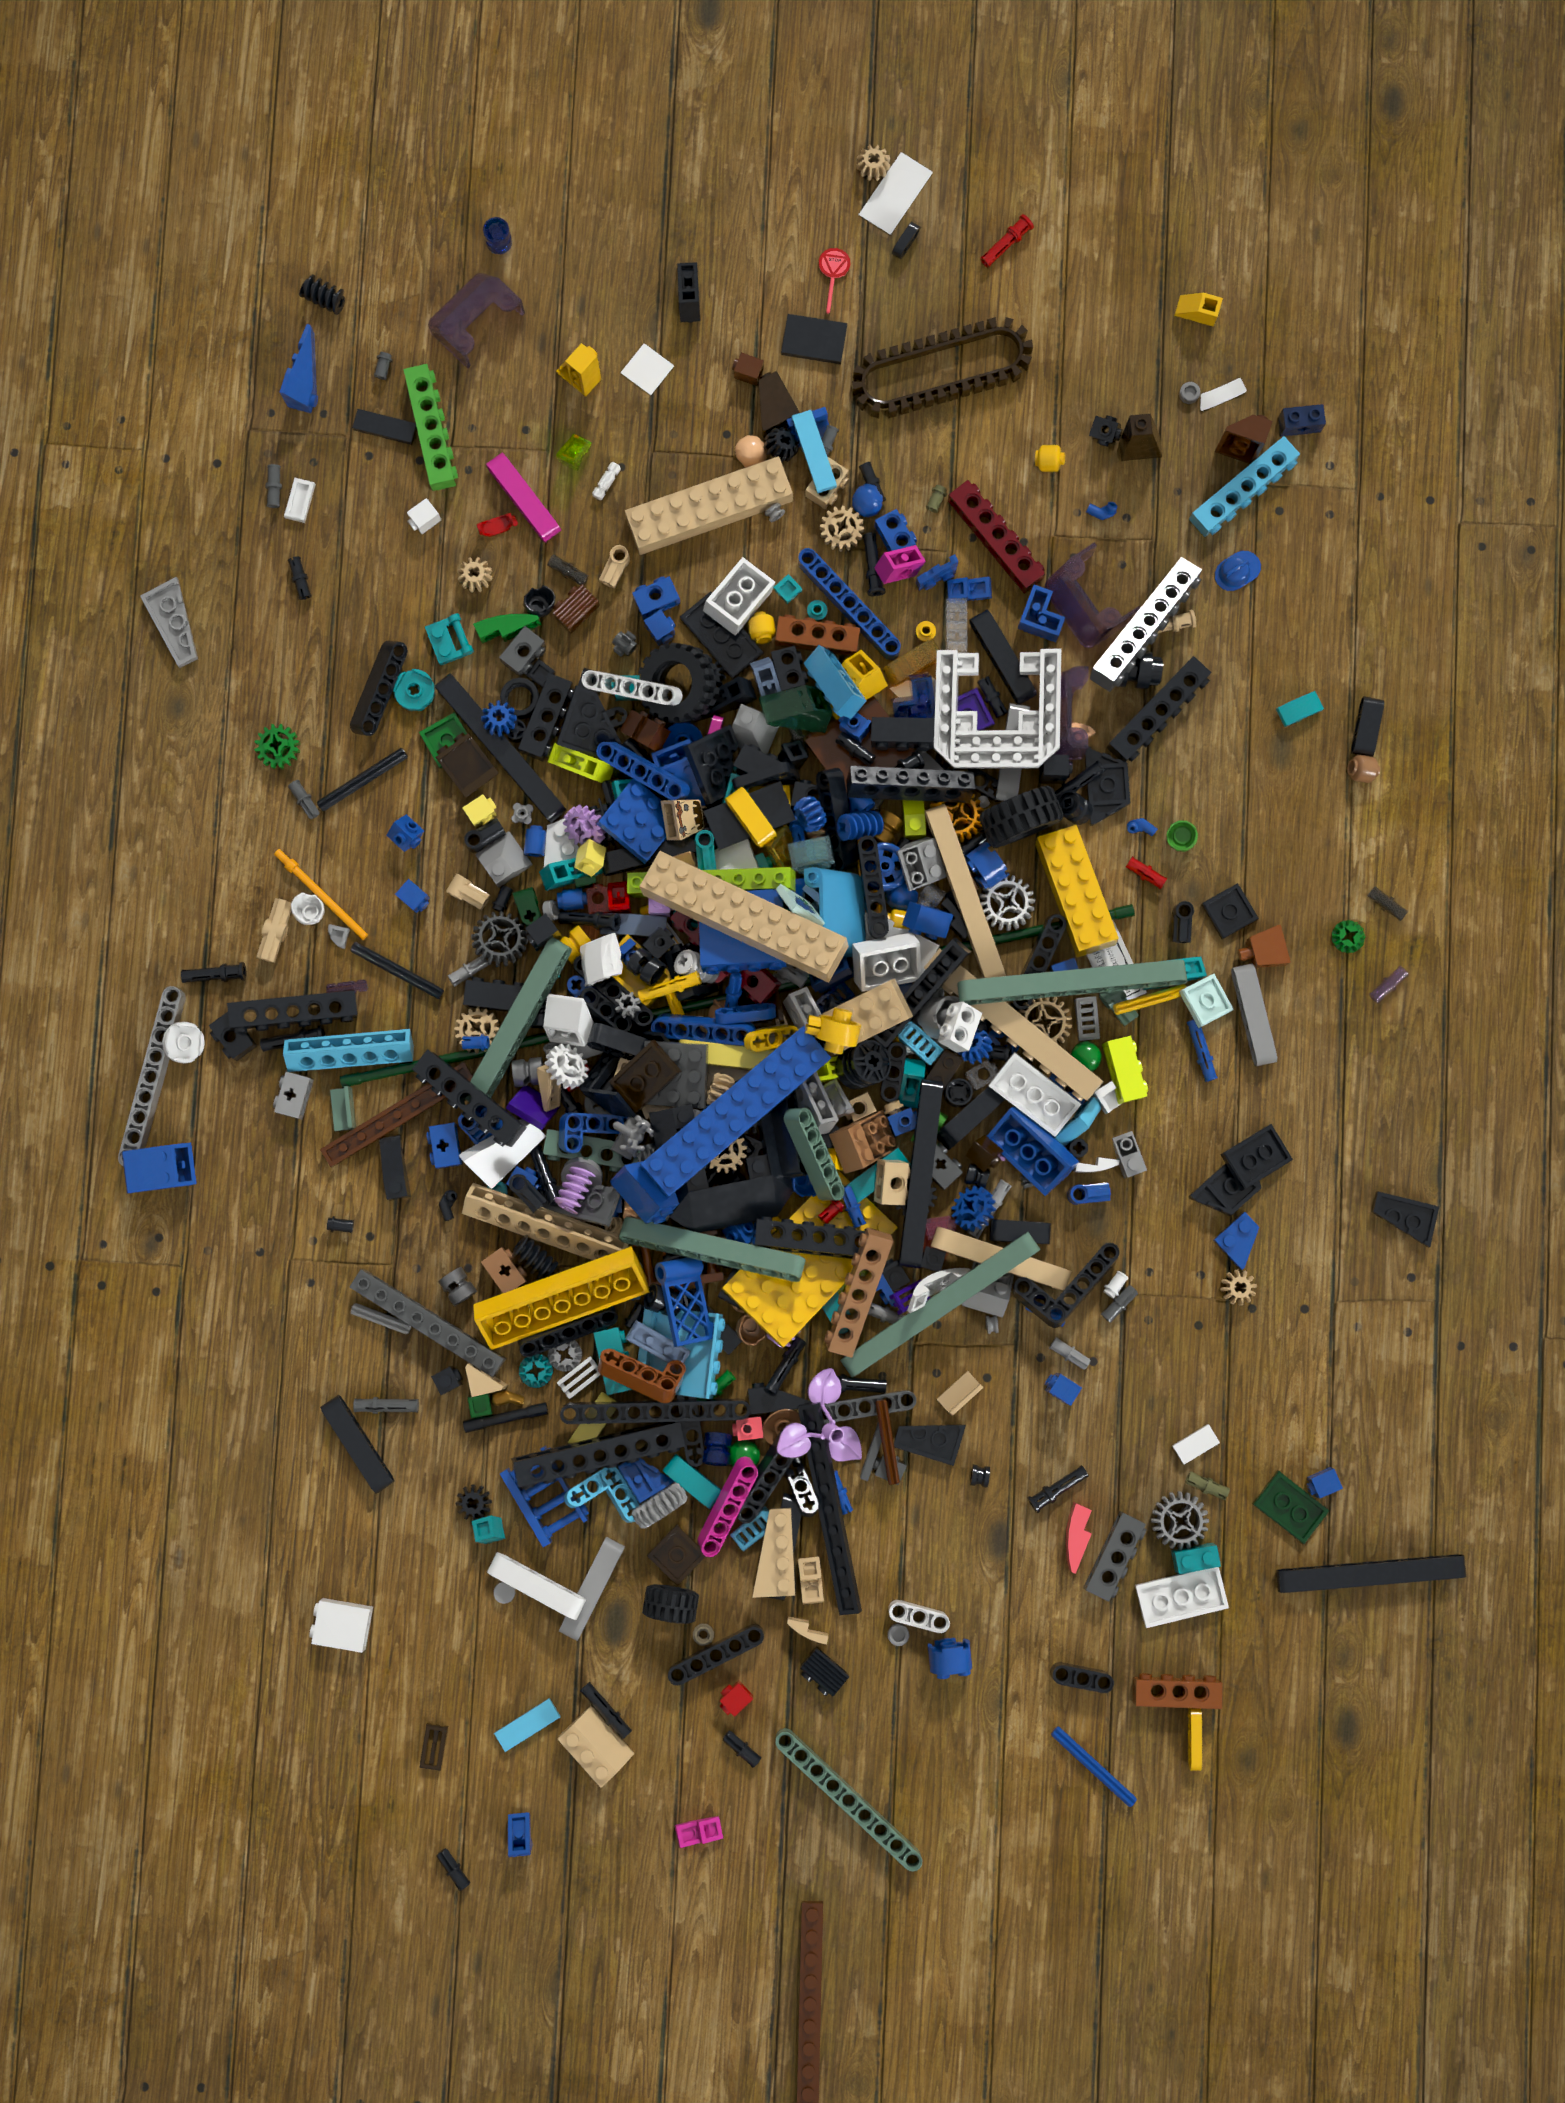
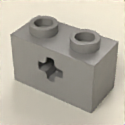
M286 1072L285 1076L282 1075L279 1082L281 1090L279 1096H276L273 1102L274 1112L303 1120L314 1080ZM295 1093L296 1097L290 1098L288 1094Z

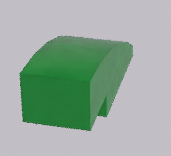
M507 614L487 618L473 625L483 644L500 635L504 642L515 638L524 626L531 630L540 626L541 623L538 615Z

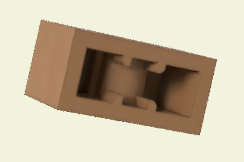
M504 1247L499 1248L481 1261L502 1293L519 1288L528 1282L525 1278L528 1276L521 1265L517 1267L513 1261L516 1258L512 1257L511 1250L509 1248L505 1250ZM502 1266L511 1268L509 1276L507 1274L502 1275Z

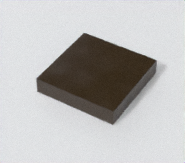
M678 1524L647 1555L677 1586L706 1557L703 1555L699 1545Z

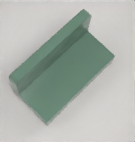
M344 1086L341 1089L330 1090L334 1131L353 1130L356 1128L352 1088Z

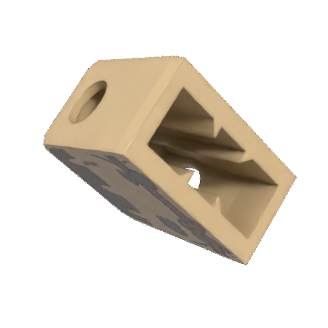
M699 800L661 801L667 840H683L704 828L703 819L705 816L703 811L708 810V808L701 806Z

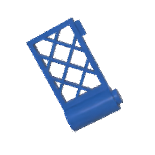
M686 1257L659 1262L655 1266L656 1278L662 1286L674 1347L713 1339L714 1324L709 1320L700 1277L704 1269L701 1260ZM691 1282H695L696 1292L694 1296L686 1290ZM671 1286L680 1291L676 1299L670 1296L669 1287ZM683 1294L691 1299L687 1308L679 1303ZM694 1303L700 1306L701 1312L698 1316L690 1311ZM676 1307L684 1311L680 1320L674 1315ZM688 1315L695 1320L691 1329L684 1324ZM699 1324L704 1327L706 1335L704 1337L695 1333ZM680 1328L689 1333L685 1341H680L678 1332Z

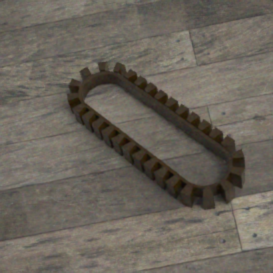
M996 317L987 319L986 327L988 330L984 329V321L975 323L974 334H972L971 324L963 326V337H960L959 328L952 329L950 341H948L947 331L938 334L937 341L939 344L935 343V334L927 336L925 342L927 347L923 348L922 338L916 339L913 345L915 351H911L910 341L902 343L901 355H899L898 345L889 348L890 358L886 357V348L877 351L878 361L874 362L871 353L863 357V365L866 367V370L856 365L853 371V379L862 382L852 381V396L863 394L857 398V406L863 411L868 403L873 406L871 417L879 419L880 408H888V418L897 416L898 409L896 406L900 405L901 415L909 413L910 405L908 402H912L913 411H917L922 407V398H924L925 408L934 404L933 395L937 397V405L946 402L947 395L945 392L947 391L949 392V401L958 399L959 391L957 388H961V396L966 397L970 395L971 384H973L974 394L982 392V381H985L986 391L994 389L996 383L994 378L996 377L998 387L1004 386L1008 380L1006 374L1009 373L1014 383L1020 379L1022 374L1018 365L1025 371H1027L1032 357L1022 354H1032V339L1022 343L1021 340L1026 338L1028 332L1023 325L1014 332L1011 330L1014 319L1005 317L1004 327H997ZM991 336H1007L1018 347L1019 356L1010 366L892 400H877L867 392L865 387L867 376L876 369Z

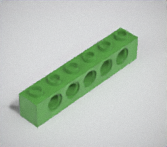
M428 364L403 369L431 489L436 491L456 486L455 479L458 478L456 466L452 467L451 459H454L452 448L447 447L446 440L450 439L447 427L443 428L442 421H445L443 409H439L437 404L441 400L438 389L434 390L433 383L436 382L434 370L430 371ZM422 386L428 387L426 391H418ZM426 405L432 406L429 411L423 410ZM431 424L437 425L433 430L427 429ZM434 444H441L440 448L432 449ZM438 463H445L443 468H436Z

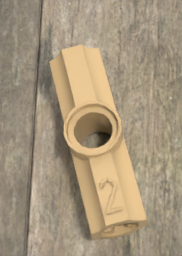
M275 898L269 919L263 925V938L259 946L257 958L275 963L281 942H284L287 936V923L291 914V902Z

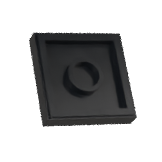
M1238 883L1201 904L1221 939L1230 936L1259 919Z

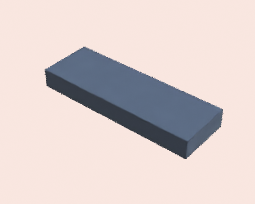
M637 1320L625 1338L667 1363L672 1360H679L684 1363L691 1352L683 1346L674 1347L673 1340Z

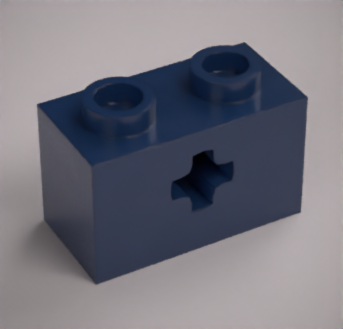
M1324 405L1283 408L1278 416L1280 437L1321 433L1326 425Z

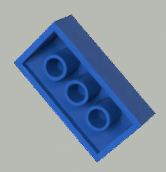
M1015 1106L1007 1111L987 1135L990 1140L1004 1150L1002 1155L1044 1196L1048 1195L1079 1163L1047 1130Z

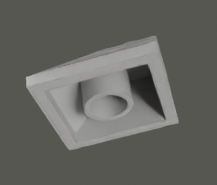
M741 704L732 726L738 741V747L742 748L744 744L748 746L753 744L761 749L760 752L767 755L782 720Z
M509 831L506 835L475 854L498 888L533 865L528 857L524 855L523 850Z

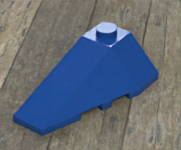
M307 324L298 344L299 353L293 354L292 369L287 368L280 394L287 407L311 413L313 407L317 405L318 395L316 386L315 333L311 325Z

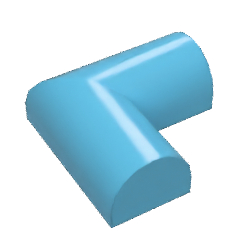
M1095 1096L1091 1097L1080 1106L1074 1117L1064 1125L1054 1138L1063 1146H1067L1089 1129L1101 1110V1104Z

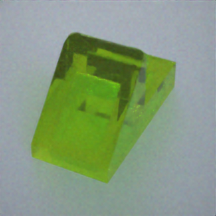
M573 434L557 452L556 457L561 464L578 471L581 460L590 450L592 442Z

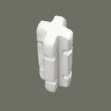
M610 463L608 471H605L598 483V487H595L592 492L593 497L598 500L603 499L605 491H608L615 480V475H618L621 470L618 464Z

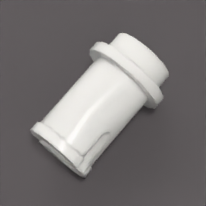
M1117 1271L1110 1283L1104 1286L1103 1292L1114 1299L1115 1296H1119L1118 1292L1129 1278L1122 1272Z

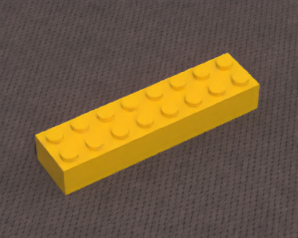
M631 1246L473 1304L474 1320L490 1350L649 1293L647 1277Z

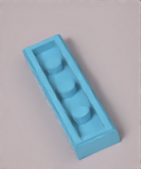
M808 410L792 415V421L817 494L837 488L812 411Z

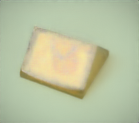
M787 824L775 830L777 836L765 844L763 849L775 868L791 867L797 872L803 863V858L806 856L799 844L798 848L793 846L792 833Z

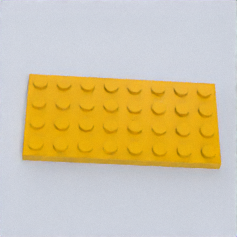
M837 1171L845 1187L850 1181L840 1171ZM817 1195L815 1197L811 1196L789 1219L793 1220L796 1224L808 1221L814 1222L815 1226H823L824 1221H821L818 1215L831 1204V1200L824 1201L820 1200ZM867 1197L859 1202L861 1204L859 1208L866 1224L857 1227L856 1230L864 1231V1229L870 1228L892 1234L898 1228ZM842 1198L839 1201L845 1208L829 1224L836 1225L835 1228L844 1229V1226L853 1227L848 1211H845L846 1206ZM777 1231L772 1237L778 1239L781 1237V1234ZM792 1232L794 1240L800 1241L802 1239L799 1232ZM813 1234V1240L816 1243H822V1237L819 1234ZM835 1236V1244L842 1246L843 1239L839 1236ZM859 1238L855 1239V1245L860 1248L858 1245ZM786 1252L799 1255L806 1260L799 1282L739 1270L722 1287V1290L770 1337L784 1348L845 1284L846 1275L848 1272L851 1273L853 1267L851 1265L852 1259Z

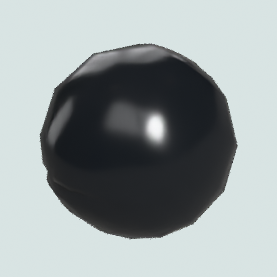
M544 585L539 589L531 588L524 596L523 606L528 614L538 615L539 618L545 617L553 611L556 596L552 589Z

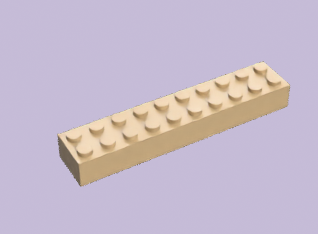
M659 851L639 886L644 896L828 983L849 947L846 937L662 851Z

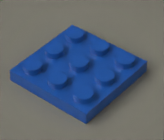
M632 778L596 823L644 864L666 838L661 807L662 800L634 778Z

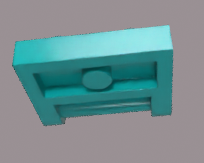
M459 613L425 626L440 666L474 652L460 623L461 617ZM453 625L461 645V649L457 651L447 628Z

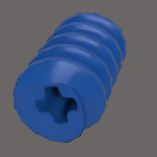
M875 810L843 814L837 822L838 836L842 841H847L848 839L854 840L861 839L864 836L874 837L876 834L879 835L882 833L884 826L882 816Z

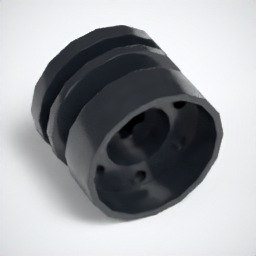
M865 1040L858 1043L856 1047H850L844 1050L843 1054L838 1055L835 1064L836 1074L839 1080L848 1088L853 1090L866 1088L886 1079L891 1069L890 1055L881 1043L874 1040Z

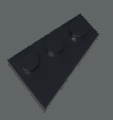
M1377 1191L1371 1212L1426 1247H1431L1439 1206Z

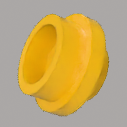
M923 621L916 627V636L923 642L931 641L936 635V627L929 621ZM928 628L930 632L928 634H924L922 632V629Z

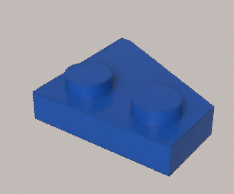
M641 1458L633 1463H627L626 1461L617 1467L639 1504L675 1482L670 1477L659 1472L654 1466L645 1463Z

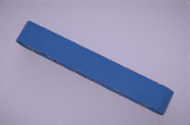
M810 548L801 550L798 557L800 569L852 624L860 628V633L885 659H896L899 656L901 647L899 640L814 550ZM805 557H810L813 559V561L807 564L804 563L802 559ZM822 571L827 576L825 578H818L816 574ZM833 586H838L841 589V591L838 593L831 592L830 588ZM852 601L855 605L852 608H847L844 603ZM864 615L869 620L862 623L858 620V617ZM879 630L883 635L877 638L872 635V632ZM893 645L896 647V651L888 652L886 646Z

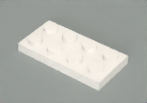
M1015 1052L989 1083V1087L1055 1137L1081 1105V1102Z
M1219 1567L1173 1575L1135 1585L1146 1628L1229 1608Z

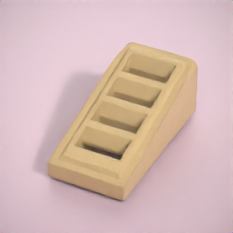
M543 1065L537 1068V1076L543 1109L548 1112L560 1106L561 1084L558 1086L556 1079H550L552 1074L546 1072L549 1066Z

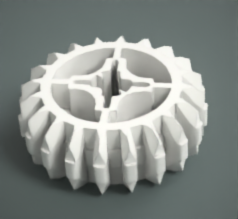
M1013 875L1010 881L1006 877L991 889L983 888L982 890L986 894H980L979 896L981 900H985L980 903L982 907H985L983 909L984 914H988L986 917L987 922L990 919L993 920L991 927L999 923L998 930H1002L1003 925H1006V930L1010 931L1011 924L1015 929H1018V922L1021 925H1025L1026 921L1024 918L1030 919L1031 915L1028 912L1034 911V907L1029 904L1035 903V899H1028V897L1033 895V891L1026 892L1025 890L1028 889L1029 885L1026 884L1022 887L1023 879H1019L1016 883L1014 882L1015 876ZM1003 887L1012 888L1008 894L995 892V890ZM1017 892L1022 897L1023 909L1015 901ZM1010 895H1012L1009 903L1011 907L1008 905V907H1005L1002 911L1001 909L1003 908L1004 901L1002 899L1006 900L1010 897ZM990 897L994 898V901L999 905V910L996 914L991 908ZM1008 911L1019 914L1011 919L1001 918Z

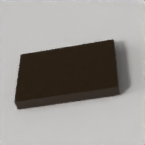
M651 1040L608 1082L631 1109L638 1113L682 1071L655 1040Z

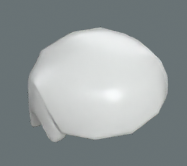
M300 893L294 897L291 903L293 916L304 925L318 923L325 913L324 904L316 895Z

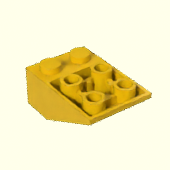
M859 650L841 664L866 700L888 686L880 668L862 650ZM822 692L818 698L819 702L836 720L839 719L840 716L832 710V704L825 700V694Z

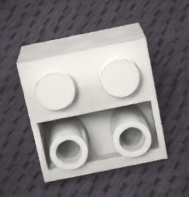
M549 994L546 1001L543 1025L549 1041L585 1047L592 1024H594L585 1000L583 998Z

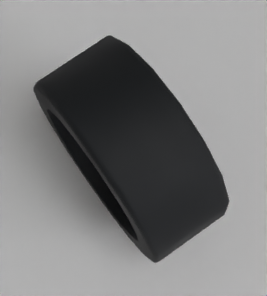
M512 679L501 689V705L503 706L507 702L508 708H512L508 702L509 693L516 687H524L531 692L532 702L525 710L514 709L513 714L517 716V719L529 718L532 716L540 697L538 689L528 679Z

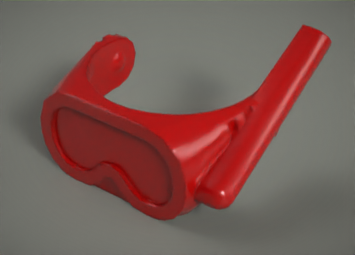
M508 513L476 525L480 535L492 537L507 532L512 525L517 526L518 522L515 515Z

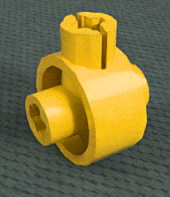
M834 1008L832 1016L820 1015V1017L809 1015L807 1018L808 1024L805 1026V1034L815 1035L816 1038L826 1041L824 1050L843 1054L844 1046H857L861 1024L851 1021L852 1011Z

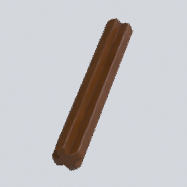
M878 1400L875 1404L889 1485L898 1484L900 1480L888 1405L886 1400Z

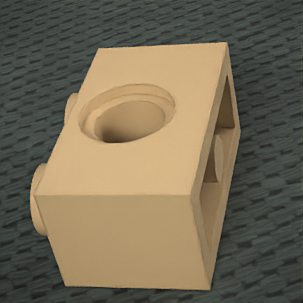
M877 1160L875 1202L886 1205H905V1200L908 1198L907 1179L910 1177L909 1163L901 1160ZM896 1178L895 1185L891 1187V1180Z

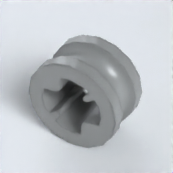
M776 503L766 510L765 515L770 517V522H775L785 514V510L780 508V503Z
M985 1316L987 1334H991L993 1331L999 1333L997 1316Z

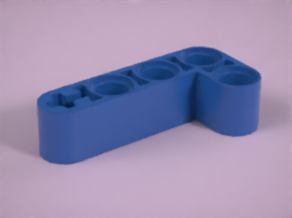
M565 1113L559 1122V1147L563 1152L577 1153L583 1145V1132L619 1134L620 1132L616 1129L611 1130L609 1128V1121L614 1119V1121L624 1124L628 1117L608 1114ZM570 1117L575 1119V1125L572 1128L568 1125ZM590 1118L595 1120V1126L592 1129L588 1125ZM569 1138L574 1140V1146L571 1149L567 1147Z

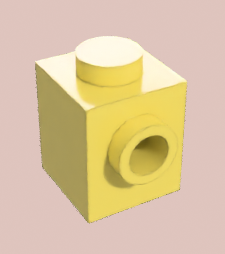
M481 795L464 806L463 810L475 828H478L494 820L496 816L494 809L497 807L491 798L486 799L484 795Z
M588 839L577 850L574 868L592 877L603 867L606 847Z

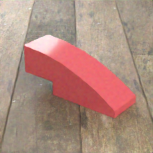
M1073 1502L1066 1528V1555L1069 1570L1076 1574L1091 1537V1533L1084 1529L1092 1510Z

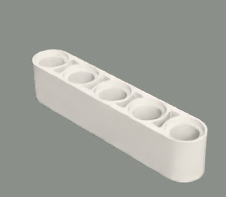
M593 670L586 671L582 676L583 686L591 690L664 705H677L682 700L681 690L674 686ZM594 675L597 678L595 685H593L592 678ZM614 679L615 687L612 689L611 681ZM633 683L634 691L631 693L629 687ZM650 687L653 688V695L651 697L648 694ZM669 691H671L673 694V697L670 701L667 698V694Z
M498 1552L495 1554L487 1571L491 1576L574 1620H577L586 1602L584 1597Z

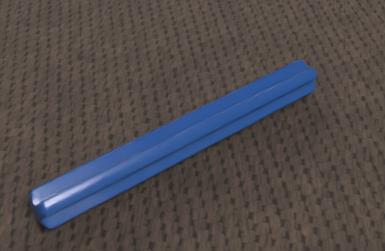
M1056 1727L1052 1731V1737L1128 1807L1134 1805L1137 1800L1136 1797L1060 1727Z

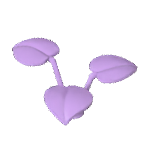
M832 1368L819 1372L812 1379L808 1387L810 1401L813 1403L820 1402L829 1423L823 1426L821 1434L807 1433L806 1427L800 1423L789 1424L783 1429L779 1437L777 1453L790 1458L802 1456L811 1448V1442L808 1437H816L829 1441L831 1458L836 1461L859 1460L862 1458L861 1444L857 1433L851 1427H838L835 1425V1420L832 1419L824 1403L836 1402L841 1394L840 1380Z

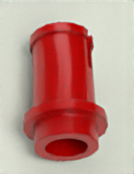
M831 1200V1204L818 1215V1218L824 1221V1224H829L838 1213L843 1212L845 1207L839 1200Z

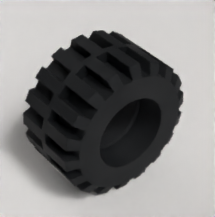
M659 1584L649 1585L646 1587L642 1613L655 1620L689 1624L695 1622L699 1594L681 1587Z

